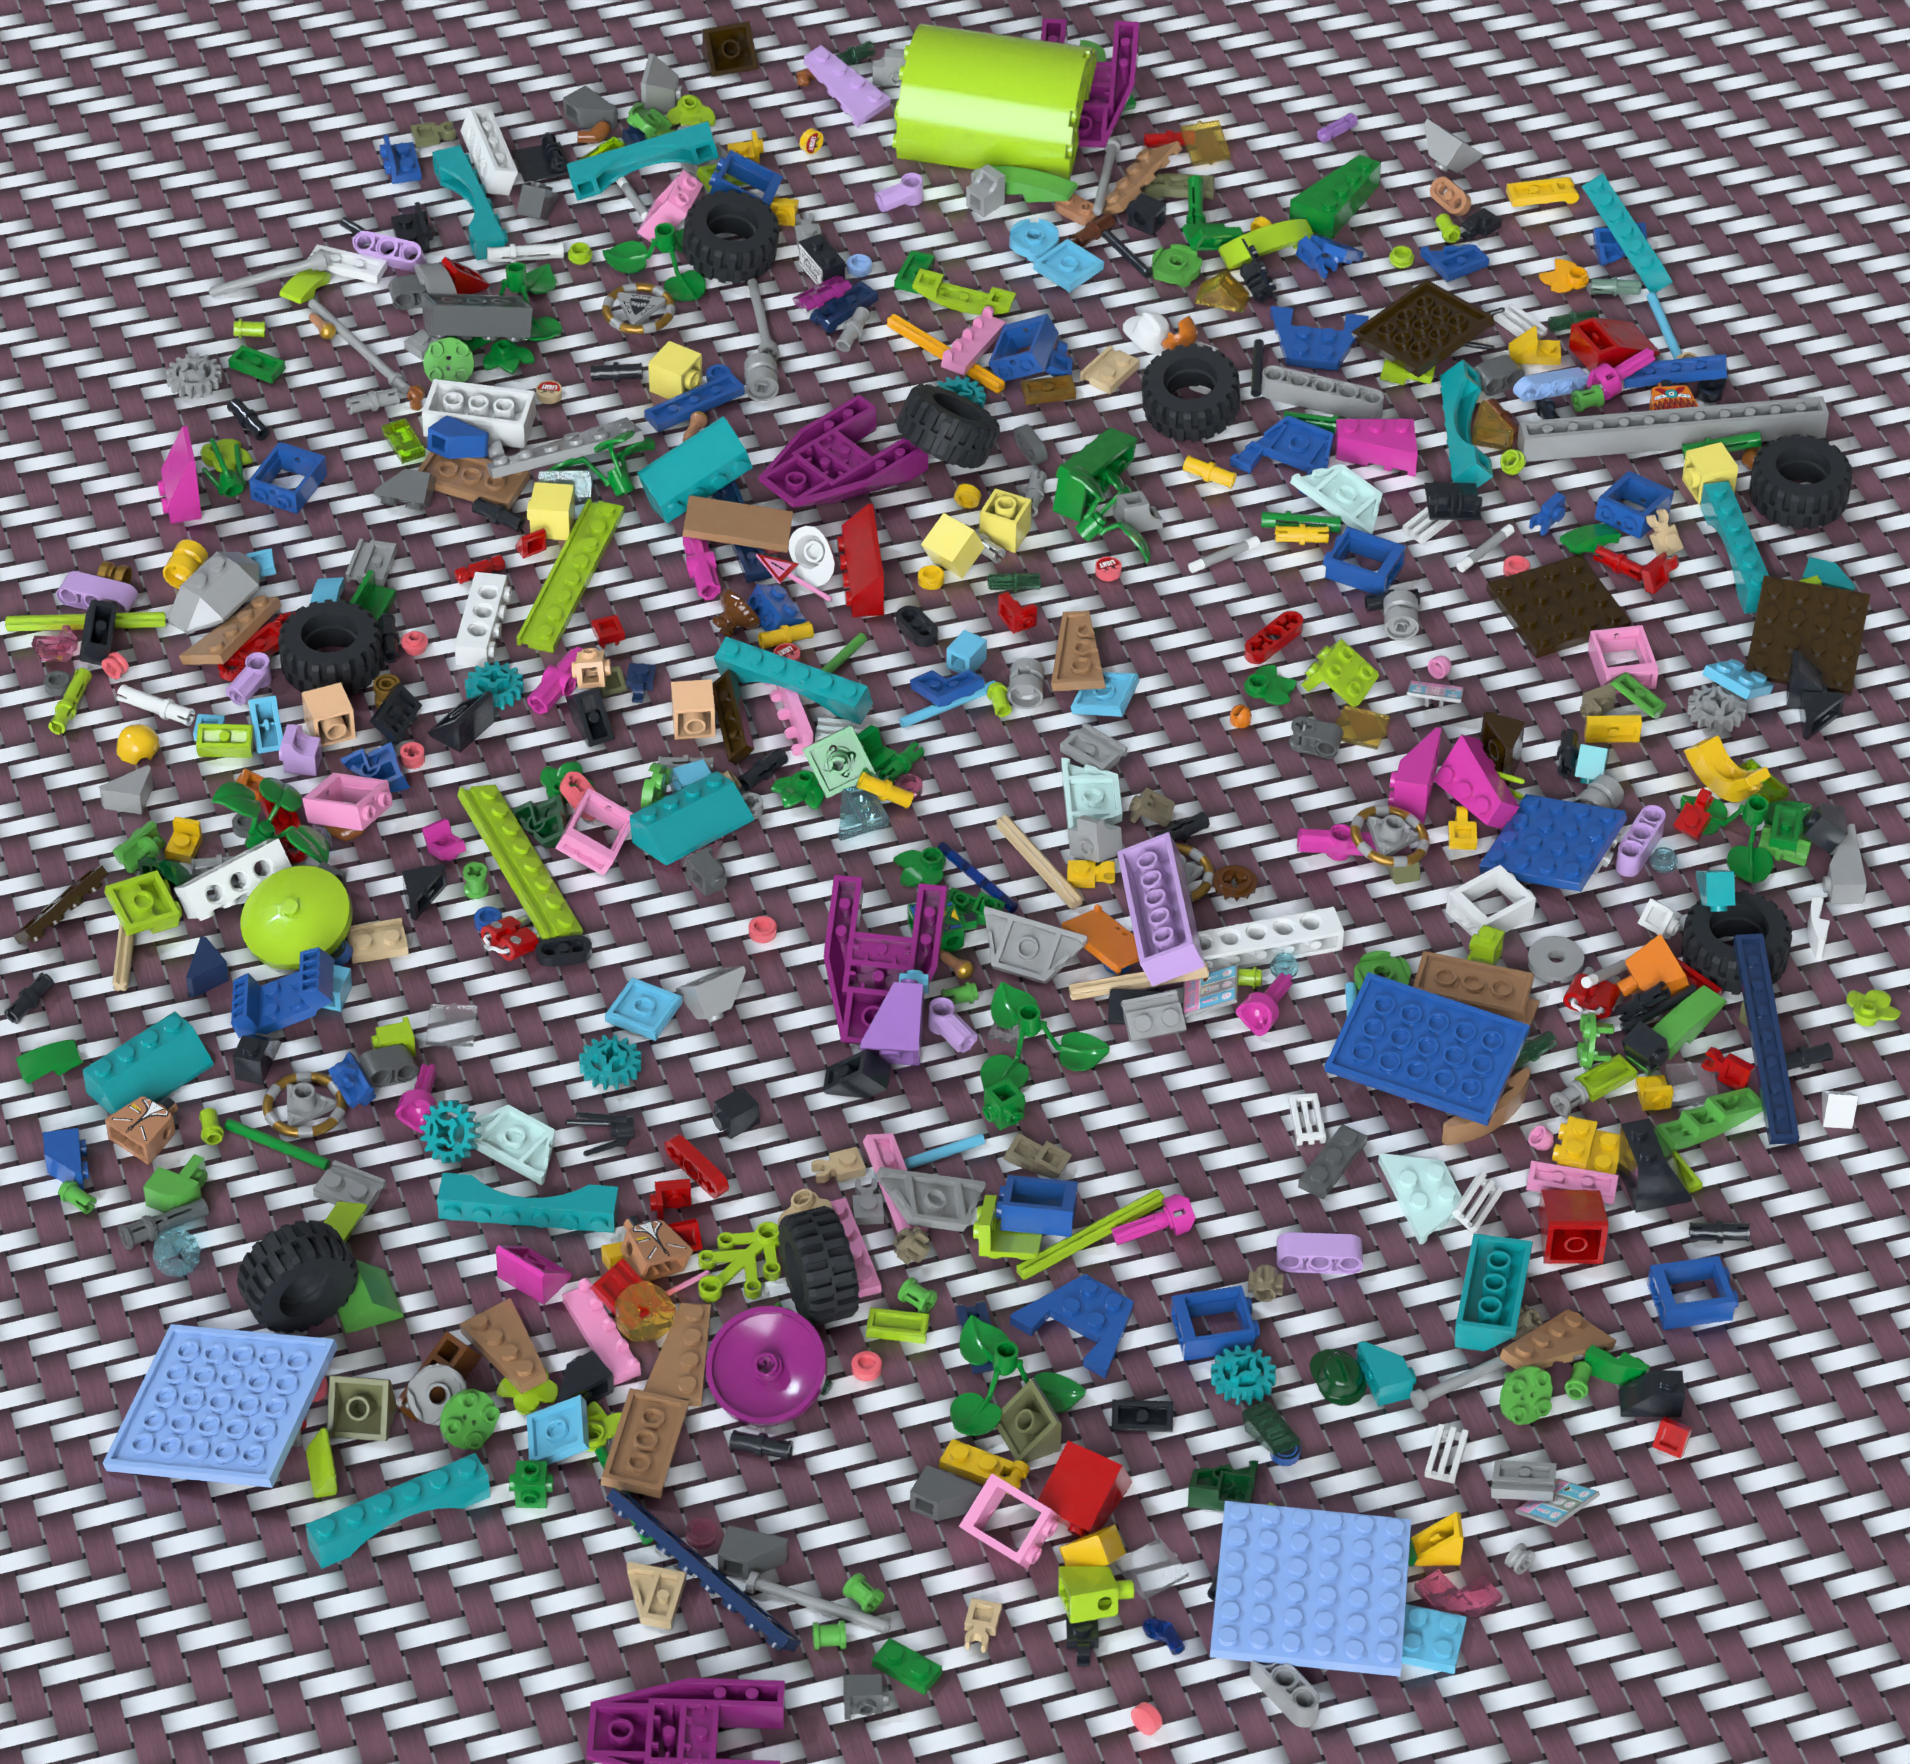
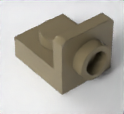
M1611 683L1583 693L1580 713L1585 721L1587 716H1601V714L1614 709L1616 689Z
M1146 787L1140 796L1135 795L1129 805V810L1131 811L1129 821L1135 824L1142 815L1166 827L1171 821L1175 802Z

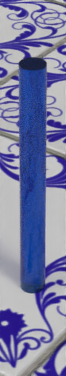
M941 842L937 848L942 851L943 855L990 896L1005 902L1004 908L1010 913H1014L1018 909V904L948 844Z

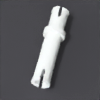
M562 242L524 246L509 244L508 247H487L488 264L497 262L513 263L525 260L564 258Z
M125 684L121 685L118 689L117 694L123 695L117 696L118 701L158 714L161 719H172L187 726H190L195 719V716L190 715L195 714L194 709L176 704L173 699H162Z

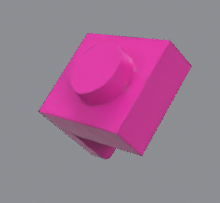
M443 818L422 828L428 852L441 861L453 860L458 857V854L466 851L464 840L452 834L447 819Z

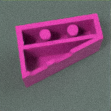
M1336 419L1334 440L1336 460L1368 466L1369 463L1384 466L1386 471L1392 472V469L1395 468L1408 471L1409 476H1416L1418 452L1414 419Z
M1461 734L1433 781L1483 823L1503 829L1506 823L1515 815L1519 805L1505 781L1498 776L1494 769L1495 764L1492 759L1487 757L1480 739Z

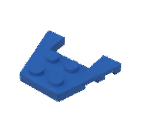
M1271 306L1270 318L1274 322V330L1278 334L1279 345L1287 366L1337 371L1350 353L1351 346L1356 342L1351 332L1369 320V316L1346 314L1343 331L1332 328H1312L1305 325L1292 326L1293 308Z
M1287 415L1265 431L1264 436L1258 441H1252L1247 444L1243 452L1232 455L1230 466L1251 474L1262 456H1266L1305 471L1307 475H1311L1313 470L1328 468L1334 433Z
M1083 1274L1010 1315V1324L1032 1336L1049 1317L1055 1319L1096 1343L1094 1348L1083 1358V1367L1106 1379L1110 1372L1111 1363L1115 1359L1121 1337L1125 1333L1133 1312L1134 1301L1087 1274Z

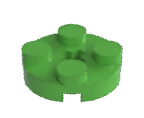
M639 102L632 106L626 119L631 126L643 131L646 139L675 131L674 129L670 130L672 123L662 113L652 107L648 111L643 108L645 104Z
M1172 244L1171 249L1165 250L1161 247L1152 256L1153 278L1158 281L1177 284L1180 287H1188L1191 285V281L1200 275L1202 259L1197 256V251H1192L1191 247L1186 245Z
M655 762L651 764L648 771L653 772L651 779L645 778L641 796V809L668 796L666 795L667 785L671 784L673 769L667 768L665 764Z
M1369 952L1360 958V962L1354 968V983L1357 989L1360 990L1369 972L1375 975L1382 973L1384 976H1388L1385 978L1409 985L1411 968L1404 958L1399 956V959L1390 956L1391 952Z

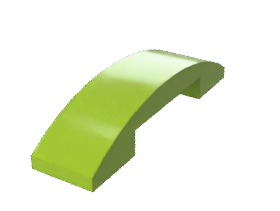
M1306 219L1288 220L1246 233L1222 245L1218 251L1229 271L1241 267L1243 264H1249L1252 261L1242 241L1243 238L1248 246L1254 245L1259 256H1263L1290 246L1297 249L1298 242L1302 238L1307 236L1310 239L1314 233Z
M919 269L912 288L919 294L941 306L976 315H982V311L986 306L993 308V315L1008 313L1016 297L1015 292L992 287L988 294L943 282L944 274Z

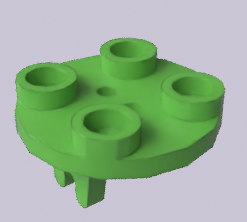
M450 337L431 343L425 352L423 360L424 371L431 382H433V379L466 383L473 374L475 365L473 353L469 347L459 339Z
M1588 1012L1587 1015L1581 1014L1580 1031H1582L1583 1042H1578L1577 1059H1579V1066H1583L1584 1069H1591L1593 1061H1611L1610 1052L1597 1050L1595 1041L1596 1037H1600V1033L1613 1034L1615 1027H1613V1024L1596 1022V1015L1592 1012Z
M1533 1365L1522 1366L1517 1370L1515 1369L1512 1373L1505 1372L1506 1380L1501 1389L1499 1401L1504 1416L1515 1424L1523 1425L1532 1423L1539 1419L1540 1416L1548 1415L1552 1408L1551 1397L1553 1389L1550 1374Z
M476 1389L462 1390L453 1395L443 1408L440 1417L442 1434L454 1447L464 1450H478L493 1433L500 1417V1411L486 1393Z

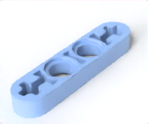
M1580 367L1522 377L1515 384L1513 393L1522 402L1571 394L1574 390H1583L1586 387L1589 375Z

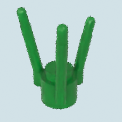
M211 438L210 443L223 472L219 476V481L207 468L203 467L202 472L217 488L219 495L235 497L242 493L244 486L247 485L243 476L239 445H234L236 473L233 470H228L215 439Z

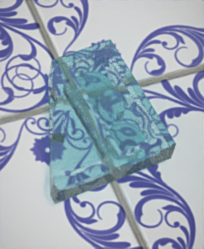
M857 785L842 789L839 825L840 841L889 826V817L876 795L858 789Z

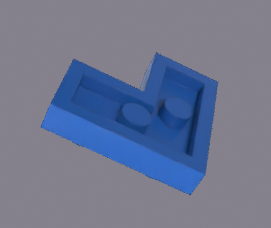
M1312 235L1310 238L1312 242L1320 246L1323 254L1329 256L1330 260L1352 264V261H1362L1364 251L1321 235Z
M970 669L947 679L933 670L910 679L911 689L938 707L948 706L957 699L971 696L976 691L985 688L983 677Z

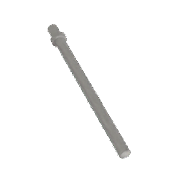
M316 299L309 301L308 306L325 322L334 324L336 332L388 379L389 385L393 388H398L403 394L409 391L408 388L410 386L404 381V377L399 372H394Z

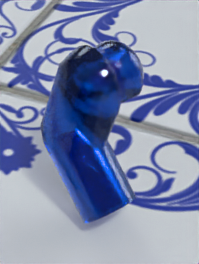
M1148 1618L1143 1622L1142 1629L1145 1635L1153 1640L1165 1642L1172 1655H1178L1185 1650V1645L1171 1622Z

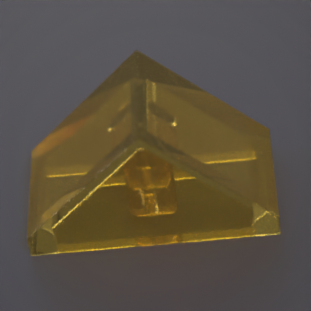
M1226 269L1201 283L1195 303L1243 313L1250 293Z
M1486 400L1481 401L1473 426V445L1505 451L1511 450L1514 430Z

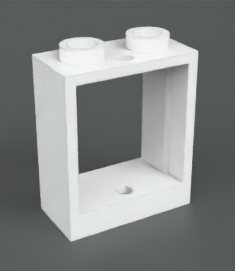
M1499 865L1448 892L1446 913L1471 936L1474 933L1478 934L1479 929L1483 925L1507 932L1534 917L1536 898L1530 890L1523 887L1516 880L1512 873H1508ZM1498 888L1514 904L1487 917L1472 901Z

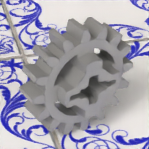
M196 353L194 357L185 354L184 359L177 357L176 363L170 362V369H166L167 386L171 387L172 393L179 391V397L187 394L189 399H192L194 395L203 398L204 393L211 395L212 388L219 389V383H222L221 365L217 364L216 359L209 360V355H205L202 358L199 353Z
M1712 683L1711 688H1708L1703 684L1701 691L1694 689L1693 695H1689L1687 714L1691 715V722L1698 721V728L1706 726L1707 732L1717 729L1718 733H1722L1724 728L1731 732L1733 725L1740 727L1741 721L1745 720L1747 702L1743 701V697L1736 695L1723 686L1720 688L1715 683Z

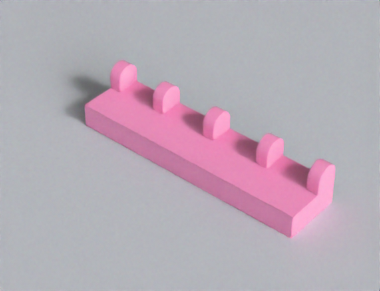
M986 306L982 311V316H977L973 320L972 327H967L963 331L961 339H956L952 344V348L947 349L943 353L941 367L965 375L997 340L1007 321L993 317V308Z
M776 686L777 690L770 693V698L773 702L782 701L784 709H780L777 712L779 720L789 719L792 727L787 728L784 734L787 739L797 738L799 744L793 745L791 751L795 756L804 754L802 749L813 743V731L798 694L789 689Z
M583 1278L579 1281L577 1289L562 1294L565 1307L591 1350L595 1352L613 1373V1386L640 1376L641 1367L639 1360L632 1355L628 1342L621 1337L616 1328L615 1321L609 1317L604 1309L603 1302L590 1289L592 1286L590 1280Z

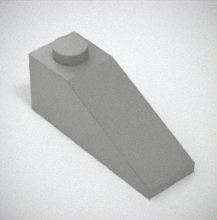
M1855 824L1848 825V835L1839 844L1830 862L1828 875L1823 877V892L1828 893L1830 904H1863L1867 883Z

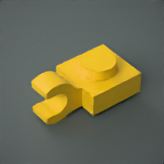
M1456 806L1455 821L1448 822L1449 849L1476 850V822L1468 821L1467 808Z
M1068 860L1067 881L1074 888H1095V882L1115 883V862L1105 861L1096 866V862L1091 860Z

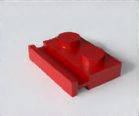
M623 1258L590 1287L629 1332L662 1303L661 1299Z

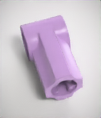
M907 173L902 176L901 183L875 193V201L878 208L883 213L903 204L909 206L919 205L924 199L923 178L917 173Z
M255 652L250 654L245 660L246 667L226 688V695L233 703L240 706L246 704L259 688L267 687L271 683L270 660L264 653Z
M945 997L933 999L929 1004V1030L934 1034L942 1035L957 1052L964 1053L970 1050L977 1041V1034L954 1011L955 1007L950 999Z

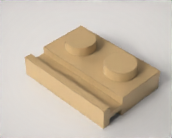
M1109 345L1080 372V380L1084 381L1086 379L1090 385L1111 394L1140 368V360L1121 350L1115 351L1113 346Z
M402 918L350 926L347 938L348 943L353 948L351 956L353 964L409 955Z

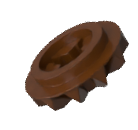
M1224 866L1217 870L1213 876L1212 887L1215 888L1216 895H1223L1225 900L1230 897L1234 898L1236 902L1240 897L1248 899L1250 894L1256 891L1257 877L1250 869L1244 866ZM1233 879L1237 882L1238 887H1233L1231 884Z

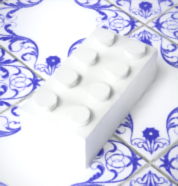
M433 379L422 411L423 435L428 437V427L448 415L488 432V444L500 440L502 446L525 448L536 416L535 391Z

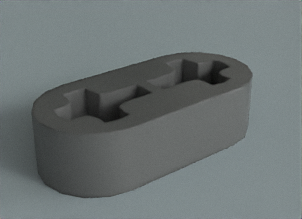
M1025 424L1014 429L1015 442L1033 466L1046 462L1048 456L1045 445L1031 426Z

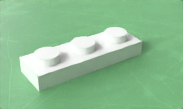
M318 244L310 254L311 256L313 252L323 250L328 269L323 271L377 284L387 269V260Z

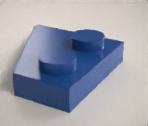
M1475 244L1444 246L1443 251H1429V246H1425L1420 251V256L1446 282L1489 266V258Z

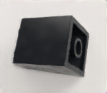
M1648 1118L1621 1124L1618 1170L1635 1213L1692 1202L1691 1193L1675 1154L1652 1121Z

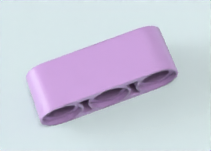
M369 231L358 232L353 238V246L358 254L387 260L388 267L415 272V264L427 263L425 254L415 242ZM371 243L368 248L362 249L364 245ZM394 249L391 254H385L388 250ZM418 254L415 259L408 260L410 256Z
M71 571L60 585L56 596L64 605L88 611L91 600L115 604L118 607L117 613H129L138 598V592L132 585L124 582Z
M1656 805L1645 806L1620 842L1615 867L1616 871L1622 876L1633 877L1637 875L1661 840L1666 818L1663 808Z
M1288 1232L1281 1234L1276 1240L1277 1267L1284 1272L1355 1274L1363 1268L1362 1239L1356 1235Z

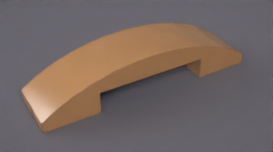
M1525 1067L1508 1079L1505 1086V1094L1500 1097L1488 1126L1455 1115L1443 1125L1442 1143L1444 1145H1455L1472 1141L1491 1133L1506 1123L1524 1102L1529 1088L1531 1070Z

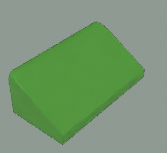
M1627 672L1611 683L1614 688L1652 718L1658 719L1667 706L1666 703Z

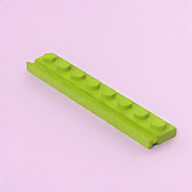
M587 499L516 637L518 646L526 644L528 648L549 653L555 652L624 515V506L602 501L594 503L592 499Z
M496 784L471 786L470 790L460 787L457 794L460 802L542 940L582 935L583 929Z

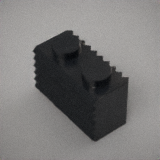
M91 600L84 622L79 654L81 662L102 666V660L108 658L111 651L116 610L118 608L115 604Z

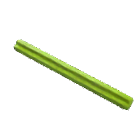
M164 612L116 613L114 629L165 627L166 614ZM86 614L7 616L5 618V628L7 631L84 629Z
M1155 1189L1072 1234L1071 1237H1067L1039 1252L1037 1258L1020 1262L1016 1265L1017 1274L1021 1279L1026 1280L1111 1234V1229L1137 1220L1162 1206L1163 1198H1165L1164 1194L1159 1189Z

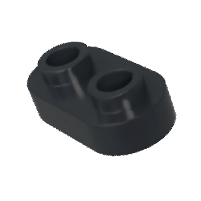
M1728 367L1727 378L1698 382L1697 396L1699 399L1707 403H1713L1722 398L1728 381Z
M903 606L898 609L896 625L914 644L920 647H930L938 641V627L918 607Z
M582 935L544 939L536 945V960L545 967L584 963L592 956V943L589 938Z

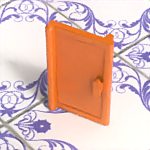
M1099 904L1094 906V910L1062 922L1061 929L1088 936V943L1083 948L1116 974H1120L1122 968L1139 962L1134 934L1104 912Z

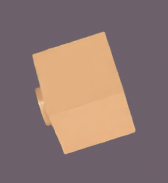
M712 679L671 682L675 740L715 737V707Z
M341 682L302 692L305 724L312 737H321V747L356 738L353 708Z

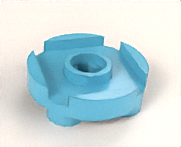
M1024 219L1014 224L1010 230L1009 247L1017 254L1027 257V260L1031 262L1059 245L1058 229L1047 220L1038 219L1037 223L1030 222V219Z

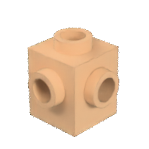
M586 648L581 652H577L576 662H572V676L577 678L578 689L605 687L607 676L611 675L610 659H605V650Z

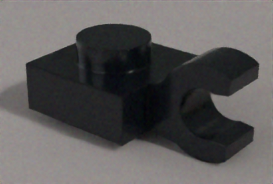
M1482 208L1462 223V227L1466 231L1461 233L1460 237L1467 241L1472 240L1478 234L1486 237L1501 227L1502 219L1487 209Z
M1066 1616L1067 1649H1076L1077 1667L1090 1666V1649H1098V1619L1070 1624Z

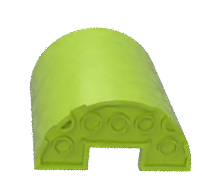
M919 24L910 45L905 46L904 60L906 62L905 66L901 65L899 71V80H902L900 97L897 100L895 110L896 114H898L897 128L892 141V148H896L897 158L975 170L987 164L990 166L1020 167L1071 180L1079 144L1078 127L1084 100H1089L1098 60L1096 49L1051 41Z

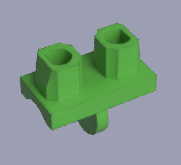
M149 821L142 828L136 829L132 836L123 844L116 846L113 849V854L117 861L124 865L128 873H133L139 868L138 859L142 856L156 858L160 854V849L166 845V842L158 833L155 821Z
M1765 824L1758 847L1766 848L1775 857V861L1781 862L1783 859L1805 866L1812 841L1800 833L1796 851L1769 847L1772 826Z

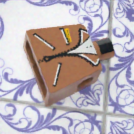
M140 1097L105 1119L108 1139L149 1165L174 1136L175 1126L172 1115L178 1110V1107L169 1097L163 1099L158 1105L147 1097Z
M633 1215L624 1222L623 1226L627 1232L621 1244V1252L626 1262L644 1282L685 1271L693 1250L664 1221L656 1220L644 1224L637 1215Z

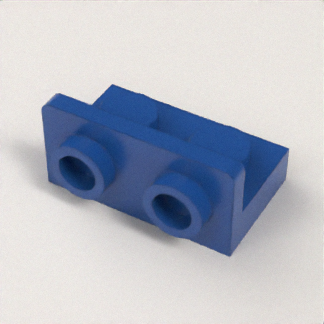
M383 135L384 144L380 145L381 159H386L383 160L385 175L390 174L392 184L421 180V171L413 142L391 145L389 136Z

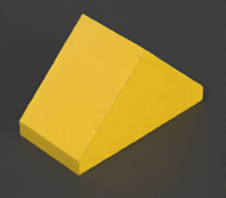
M1459 1512L1452 1513L1411 1537L1418 1557L1414 1564L1415 1566L1460 1565L1464 1537L1461 1514Z
M1115 1524L1059 1547L1065 1566H1106L1126 1554Z

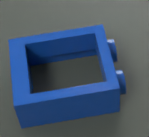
M730 150L726 158L721 156L715 168L716 171H714L708 183L712 186L709 193L714 195L715 191L721 190L723 193L729 190H736V193L740 194L745 192L749 193L752 198L757 197L761 199L763 205L767 204L770 207L783 176ZM727 173L764 192L762 198L724 180L725 174Z
M1048 314L1003 326L988 363L996 376L1004 381H1009L1044 372L1059 334ZM1031 346L1029 351L1017 354L1018 349Z
M278 442L249 479L251 500L298 514L327 476L325 456ZM282 469L305 476L294 491L271 484Z
M1628 471L1599 497L1594 519L1641 539L1652 529L1647 523L1646 516L1655 515L1658 521V514L1656 512L1658 509H1665L1669 513L1674 491ZM1624 498L1646 509L1640 512L1618 501Z
M1347 526L1342 536H1337L1332 551H1328L1324 557L1323 566L1326 567L1325 578L1371 594L1386 593L1404 566L1406 546ZM1349 552L1382 562L1383 564L1376 573L1344 562V559Z
M1008 1175L1006 1186H1000L999 1201H997L996 1218L1001 1219L1000 1230L1071 1237L1077 1205L1078 1182Z
M1719 1256L1650 1265L1647 1286L1663 1330L1733 1320L1734 1309L1739 1304L1736 1290L1731 1289L1729 1270L1727 1267H1723ZM1713 1279L1720 1297L1676 1304L1669 1285Z
M1242 1285L1171 1297L1170 1315L1184 1361L1214 1357L1216 1355L1221 1356L1224 1349L1234 1352L1235 1345H1238L1241 1350H1245L1249 1345L1251 1346V1351H1254L1255 1338H1259L1260 1335L1257 1320H1252V1302L1250 1297H1245ZM1235 1311L1240 1330L1195 1336L1190 1318Z

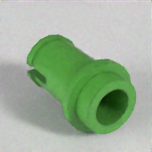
M967 981L963 986L942 989L941 997L953 996L948 999L954 1005L965 1002L973 1004L974 1000H978V991L975 983L970 984Z
M66 1180L58 1190V1195H60V1199L63 1202H70L84 1214L90 1213L95 1207L93 1204L97 1203V1199L79 1188V1184L76 1181Z
M1583 1361L1576 1362L1573 1365L1570 1380L1565 1384L1566 1394L1573 1400H1581L1589 1392L1587 1384L1592 1373V1367L1588 1363Z

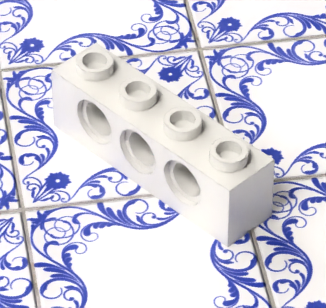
M469 108L461 128V133L481 182L485 187V191L492 195H509L518 171L493 111Z
M475 572L455 642L456 665L479 666L483 668L484 662L489 663L491 657L495 658L497 647L495 640L501 637L502 625L500 622L506 619L507 606L505 604L510 602L512 595L511 586H507V575Z
M279 838L268 839L175 887L174 890L187 918H199V921L215 915L214 910L218 907L228 908L239 902L237 899L239 896L245 893L249 896L256 886L270 875L292 866ZM256 862H259L262 866V872L259 876L254 870ZM233 874H235L238 877V885L236 888H234L231 884V877ZM210 886L215 891L213 900H210L207 896V890Z

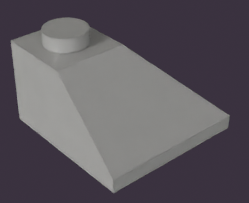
M649 53L641 81V100L645 104L644 109L649 111L652 107L664 115L674 108L677 100L682 97L683 86L679 85L678 74L655 54Z
M1428 119L1426 120L1425 130L1428 154L1436 160L1434 165L1447 173L1448 169L1455 173H1459L1483 157L1484 154Z
M744 966L725 967L675 989L677 994L682 996L683 1002L697 1020L707 1019L708 1023L723 1018V1012L732 1008L746 969Z

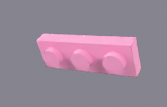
M1531 1161L1526 1190L1535 1192L1552 1189L1600 1190L1603 1203L1614 1205L1619 1175Z

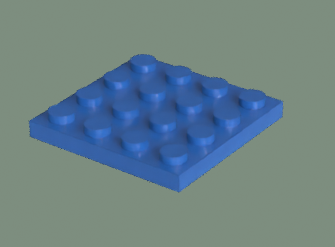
M1525 794L1519 803V808L1515 815L1506 823L1479 864L1480 873L1484 874L1501 865L1508 873H1512L1517 881L1581 892L1626 822V812Z

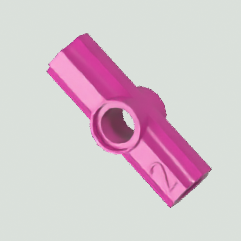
M683 536L689 578H693L699 597H703L705 600H712L721 593L714 552L709 550L707 540Z
M577 646L575 649H571L556 666L552 664L546 668L541 683L527 697V703L535 713L540 715L544 712L547 713L562 695L569 696L572 694L577 683V678L572 676V662H576L577 652H581L583 648Z
M1336 824L1330 830L1298 829L1297 852L1326 853L1329 858L1335 861H1344L1350 855L1364 856L1354 845L1350 835V827L1347 825ZM1360 832L1362 839L1376 851L1371 834Z

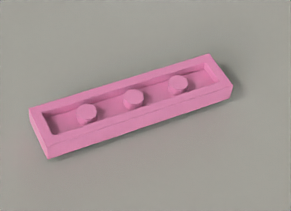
M893 1133L866 1135L863 1143L875 1174L880 1167L907 1171ZM879 1182L897 1232L899 1233L904 1228L912 1231L915 1225H908ZM917 1226L918 1228H920V1229H921L922 1231H924L925 1233H927L928 1229L930 1228V1227Z
M842 1198L830 1201L833 1210H835L841 1224H843L846 1237H848L850 1243V1250L853 1254L854 1266L857 1271L859 1297L881 1293L880 1280L847 1199Z

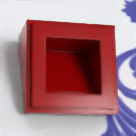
M544 528L519 538L515 549L523 559L547 550L546 530Z

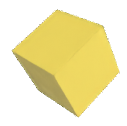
M668 341L648 362L649 392L671 399L702 384L701 353Z
M1722 442L1686 451L1682 481L1700 505L1703 484L1729 481L1735 494L1739 467Z
M535 482L532 497L528 501L527 519L530 520V533L544 528L546 530V539L567 540L573 528L575 518L574 485Z
M995 489L980 512L979 533L988 535L991 541L999 547L1016 553L1031 529L1032 499Z
M945 513L942 514L921 544L934 563L962 579L985 548L975 530Z

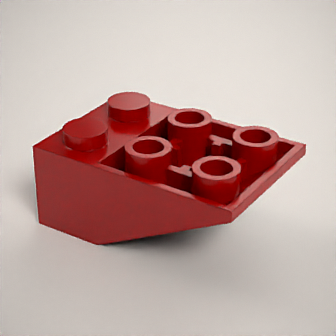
M1592 317L1571 325L1569 349L1590 372L1603 363L1609 364L1614 368L1647 347L1654 352V357L1659 356L1661 353L1633 322Z

